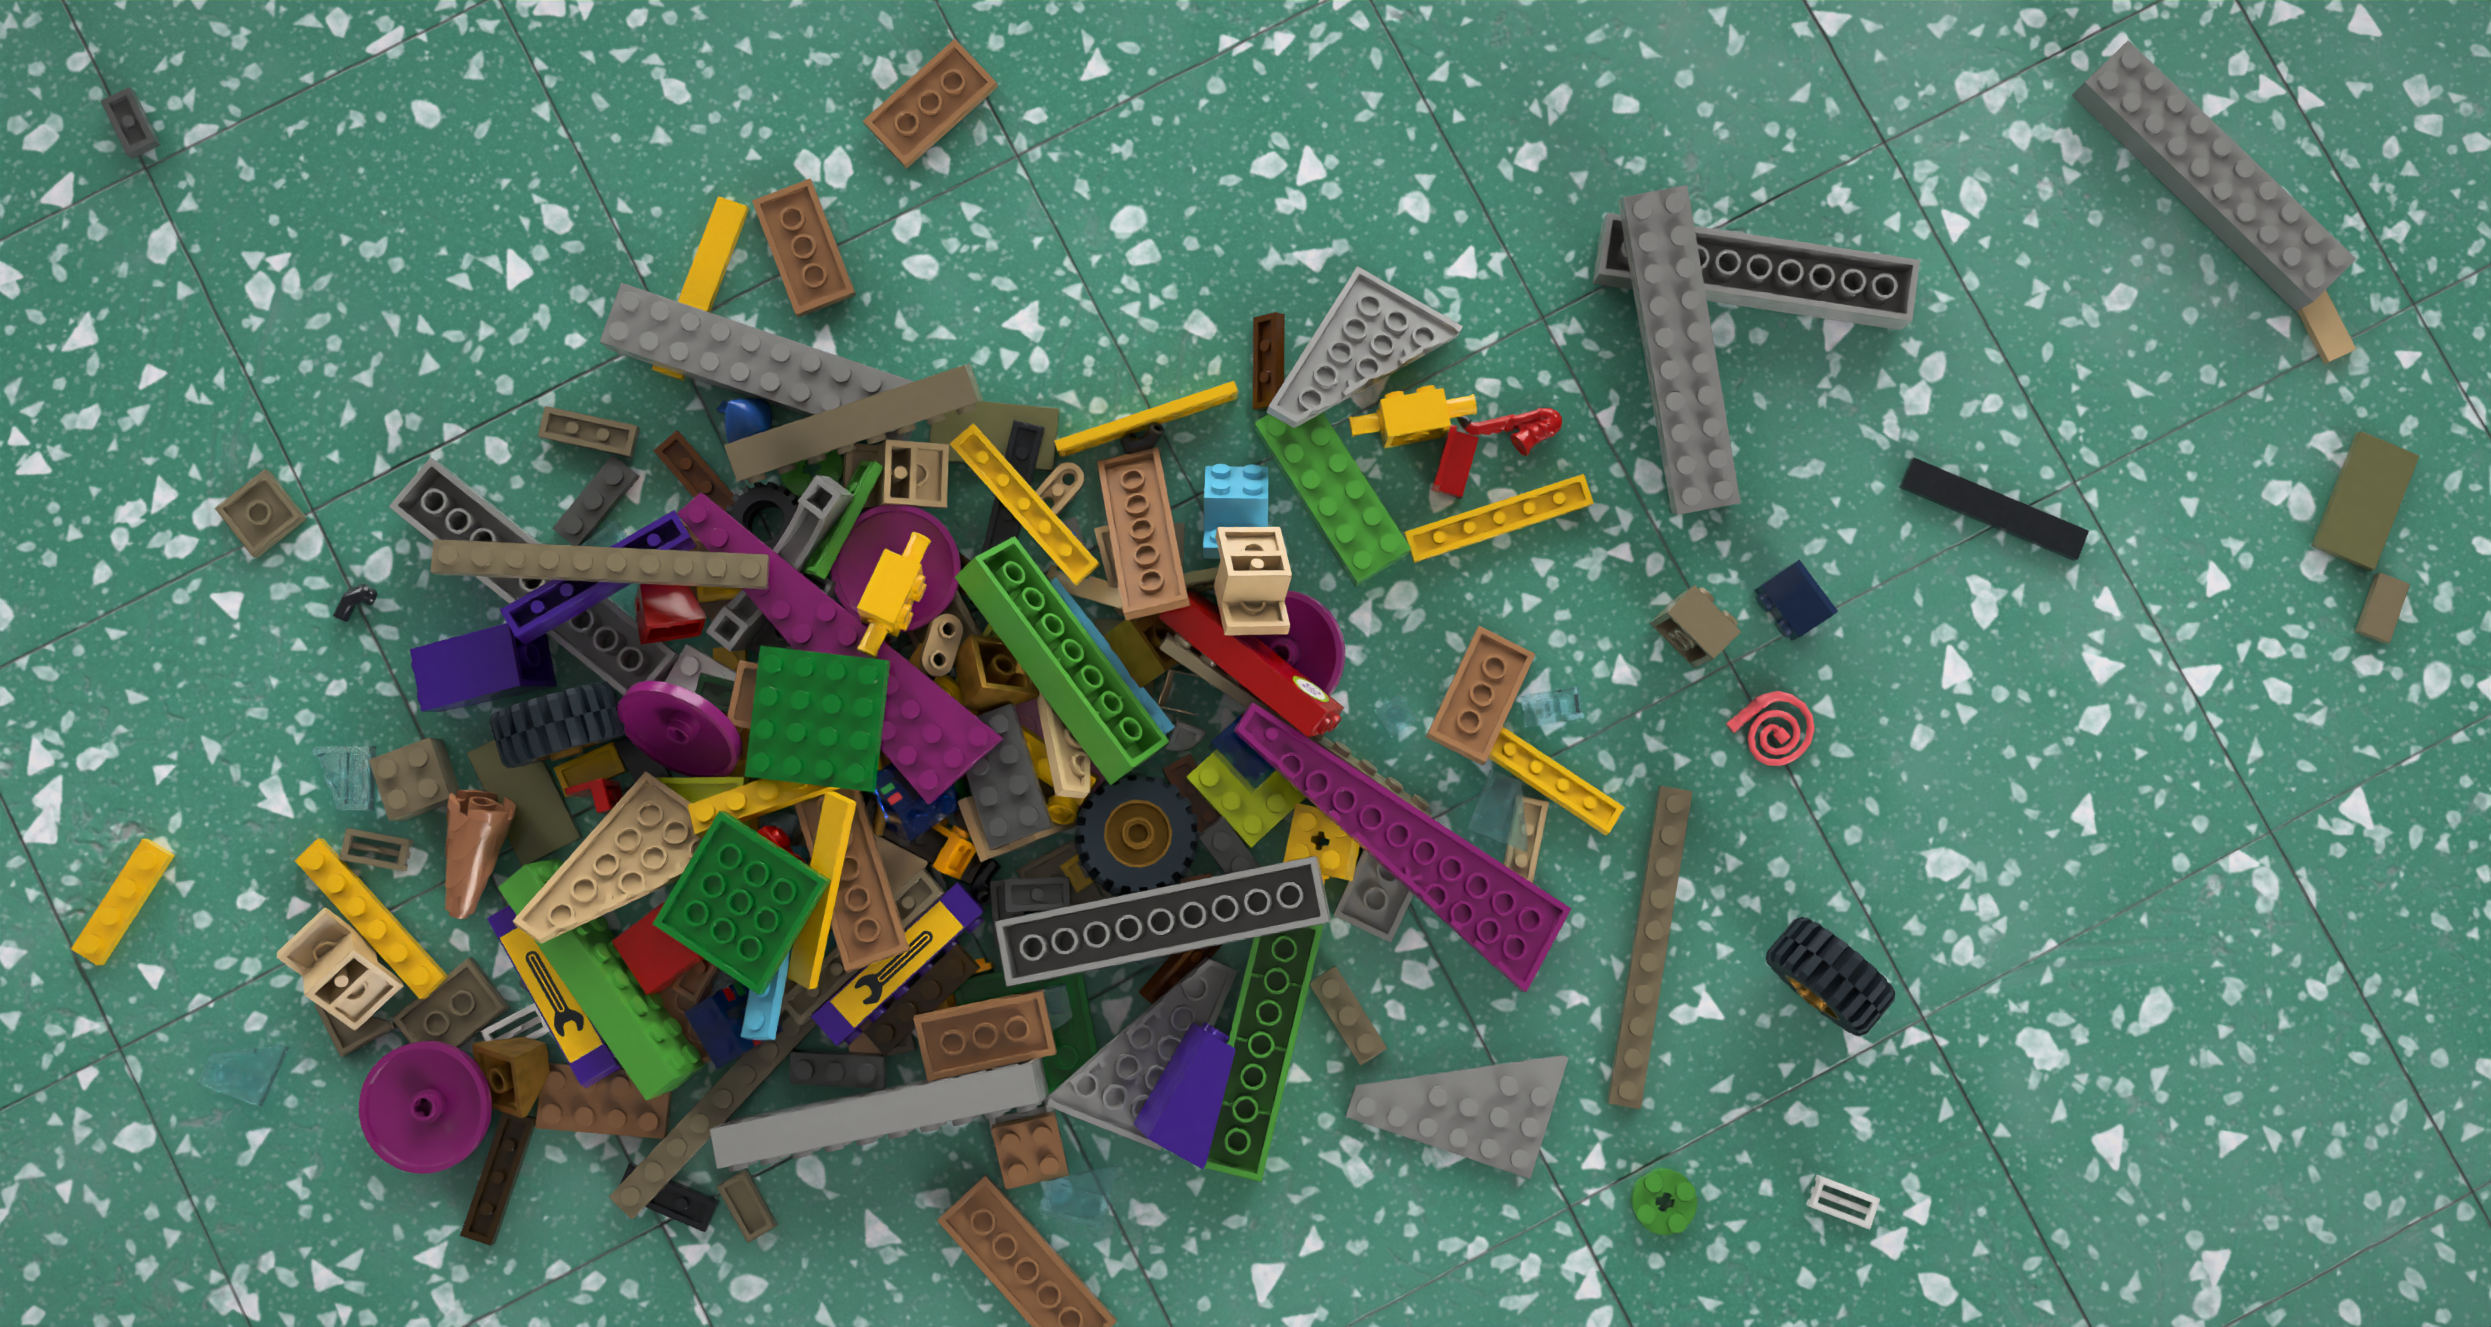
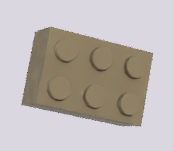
M1695 585L1675 597L1650 622L1693 668L1713 660L1741 633L1736 627L1738 625L1737 620L1726 610L1721 612L1713 604L1715 601L1714 597L1705 588L1700 587L1698 589Z

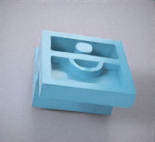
M1226 464L1205 466L1203 558L1220 559L1215 537L1217 527H1268V467H1260L1255 464L1244 467L1228 466Z

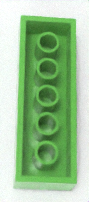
M1323 412L1296 428L1287 425L1270 414L1255 422L1254 431L1355 587L1409 554L1411 547Z

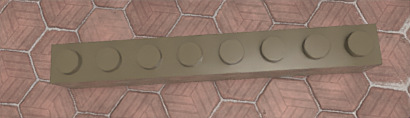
M971 363L725 444L724 447L737 482L747 479L748 483L752 484L767 479L765 472L777 469L778 474L797 469L795 462L807 459L808 465L827 459L825 452L834 449L840 455L857 449L855 446L856 442L866 439L868 445L885 440L886 432L896 429L897 434L900 435L915 430V423L925 419L928 425L946 419L945 413L955 409L958 415L976 410L975 403L982 401L983 398Z

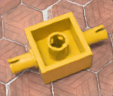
M1434 385L1417 388V393L1404 395L1403 391L1391 392L1385 395V399L1380 400L1376 413L1349 417L1351 435L1354 437L1379 431L1384 449L1445 438L1451 426L1450 418L1477 414L1476 400L1474 394L1446 400L1444 388L1435 389Z
M912 532L902 556L887 549L884 550L857 606L861 622L869 625L860 645L857 647L859 652L876 658L887 633L898 637L901 629L907 630L913 617V613L910 612L914 601L920 602L927 586L924 583L925 576H923L920 562L931 540L924 535Z
M1296 803L1283 863L1316 856L1319 858L1324 884L1325 879H1329V876L1353 881L1360 845L1318 807ZM1320 839H1329L1328 846L1319 845Z

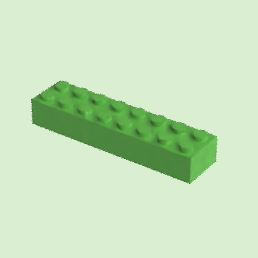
M1015 536L974 557L955 576V579L1110 785L1138 767L1169 743V740Z
M558 858L525 864L498 887L516 915L524 909L564 862ZM603 915L542 944L534 939L646 1101L677 1089L705 1066L698 1049L689 1043L682 1033V1027L679 1022L671 1017L663 1006L664 1003L658 993L646 995L611 942L615 939V936L608 928V922Z
M1323 924L1255 937L1252 940L1229 1034L1230 1038L1227 1042L1236 1050L1207 1163L1204 1168L1262 1182Z

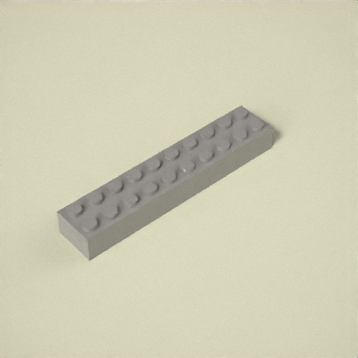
M2129 40L2072 94L2091 115L2295 311L2314 302L2356 260L2339 241Z
M1683 185L1623 197L1618 201L1671 513L1679 515L1741 503L1688 186Z
M1607 213L1601 223L1593 284L1633 290L1620 214ZM1694 226L1707 301L1902 330L1913 320L1920 260Z
M621 283L599 341L608 350L749 398L760 399L769 403V405L805 417L914 382ZM895 429L886 432L885 436L889 440L910 441L913 430L898 435Z
M431 457L389 505L393 511L432 542L434 539L541 544L447 467ZM475 576L509 604L551 581L548 579ZM609 597L546 633L623 696L636 683L644 681L665 682L680 656L678 652L664 641L641 645L637 620Z
M1314 856L995 921L1007 987L1330 923L1331 918L1319 858Z
M1041 1057L933 1081L925 1079L732 1119L711 1128L710 1134L717 1169L728 1167L729 1172L749 1168V1165L757 1163L758 1160H760L761 1165H768L781 1161V1158L790 1156L789 1154H792L793 1159L810 1156L813 1154L812 1152L820 1150L821 1147H824L825 1152L843 1149L845 1148L844 1145L851 1144L855 1140L857 1146L876 1142V1139L883 1137L884 1134H888L889 1139H895L909 1135L908 1132L914 1131L918 1127H920L921 1133L940 1129V1126L947 1124V1121H952L953 1126L973 1122L972 1119L979 1117L978 1115L981 1114L985 1115V1119H992L1005 1115L1004 1112L1010 1111L1011 1108H1017V1113L1034 1110L1049 1095V1089Z

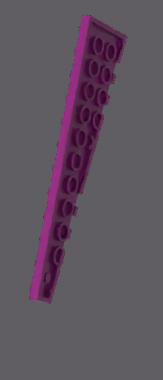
M700 492L677 513L709 552L769 555L768 589H741L794 650L872 658L857 650L868 627L819 589L705 494ZM883 640L877 657L872 658L890 660L880 749L928 804H931L1004 738Z
M1255 703L1249 704L1234 732L1521 992H1527L1571 908Z

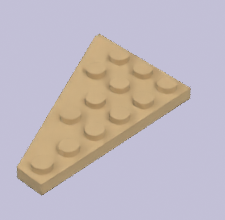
M645 771L513 920L515 926L542 944L678 881L703 837L698 838L694 833L687 806L691 803Z

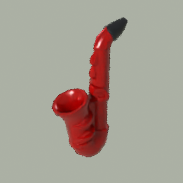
M1537 408L1534 411L1518 415L1512 414L1477 423L1472 422L1467 416L1456 417L1461 427L1470 435H1491V433L1498 434L1503 430L1510 432L1518 429L1519 432L1510 435V439L1516 450L1525 457L1529 455L1530 450L1536 444L1553 437L1560 431L1563 423L1560 413L1552 408Z

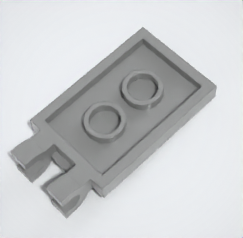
M1363 849L1355 867L1353 881H1348L1333 916L1391 943L1414 894Z

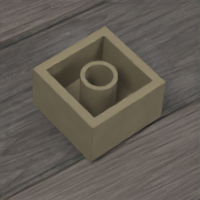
M429 737L369 759L388 820L405 821L446 806L449 795L451 793L456 795L457 790H460L442 739Z

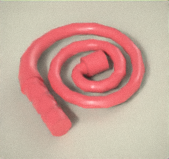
M1781 691L1765 693L1754 698L1747 707L1726 723L1728 729L1735 733L1762 709L1778 701L1789 702L1800 709L1807 725L1805 740L1795 752L1781 759H1769L1760 754L1756 748L1754 738L1757 728L1763 721L1771 717H1781L1791 724L1793 736L1791 741L1784 747L1774 748L1767 743V735L1771 731L1774 732L1773 736L1780 744L1786 742L1791 736L1783 727L1780 728L1778 725L1769 724L1760 733V745L1765 752L1777 756L1787 754L1799 742L1800 728L1797 720L1787 712L1770 710L1759 715L1751 724L1747 736L1749 751L1756 760L1767 766H1782L1795 761L1809 747L1814 733L1813 715L1806 704L1794 695Z

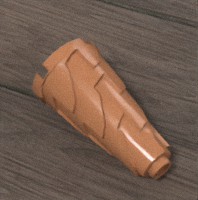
M457 790L456 795L453 793L449 795L445 850L447 861L445 909L449 911L451 917L466 919L476 911L480 896L486 888L489 876L492 875L501 847L515 816L516 804L505 796L503 804L496 802V793L487 791Z

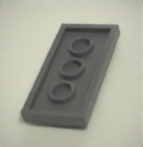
M1008 704L978 715L977 717L1004 738L966 772L989 848L995 849L1053 828L1015 706Z

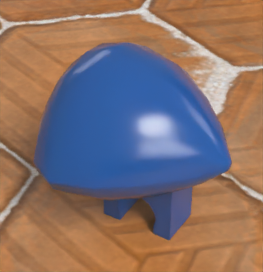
M738 398L729 402L723 400L716 409L719 413L725 415V435L728 443L771 429V407L769 403L760 399Z

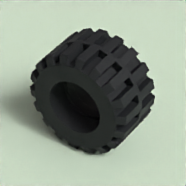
M756 482L753 488L749 486L742 488L743 494L741 496L735 494L732 497L735 503L733 506L727 505L726 512L752 533L753 520L760 511L770 507L779 508L784 515V525L781 532L771 540L762 541L773 550L792 520L799 505V498L782 485L778 486L773 482H767V485H764L762 482Z

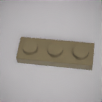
M545 406L538 437L633 458L640 428L636 425Z
M1336 966L1310 981L1309 985L1360 1066L1387 1049Z

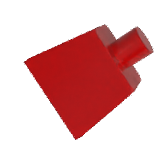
M640 584L638 586L634 607L641 645L701 635L707 617L689 586Z

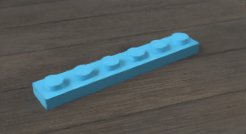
M1055 577L1050 581L1051 585L1163 734L1166 735L1174 729L1175 726L1144 687L1139 688L1137 683L1131 678L1119 657L1112 651L1110 644L1059 580Z
M790 846L795 855L801 856L807 864L809 856L807 848L804 846ZM792 947L765 993L758 995L751 989L749 990L741 1037L748 1040H775Z

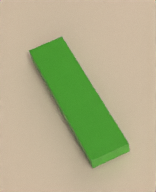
M861 460L845 488L854 497L822 540L819 547L811 555L803 568V573L812 578H826L884 466L876 461Z

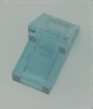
M1580 686L1521 696L1525 728L1584 719Z

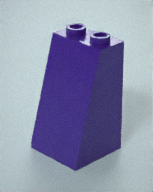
M508 623L410 649L411 667L415 675L417 700L420 704L421 712H443L557 687L547 634L545 633L524 645L515 637Z
M1205 1021L1202 1026L1194 1022L1190 1024L1133 1123L1147 1139L1201 1169H1204L1207 1163L1236 1050L1227 1043L1230 1038L1229 1036Z

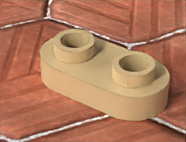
M1070 462L1062 463L1056 467L1035 492L1043 501L1048 498L1054 501V505L1050 509L1058 516L1083 488L1085 482L1084 474L1078 465ZM1072 475L1075 481L1071 485H1066L1063 483L1064 477Z
M942 614L934 618L929 624L919 656V665L921 670L930 677L943 676L952 669L963 634L962 624L956 616ZM944 624L950 625L952 629L950 635H946L943 632ZM936 654L942 657V664L940 666H937L933 661Z

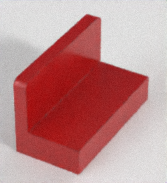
M1451 424L1431 491L1461 499L1479 437L1456 431L1457 426Z
M605 778L565 788V793L569 796L583 798L593 796L596 811L601 814H608L623 797L620 782Z

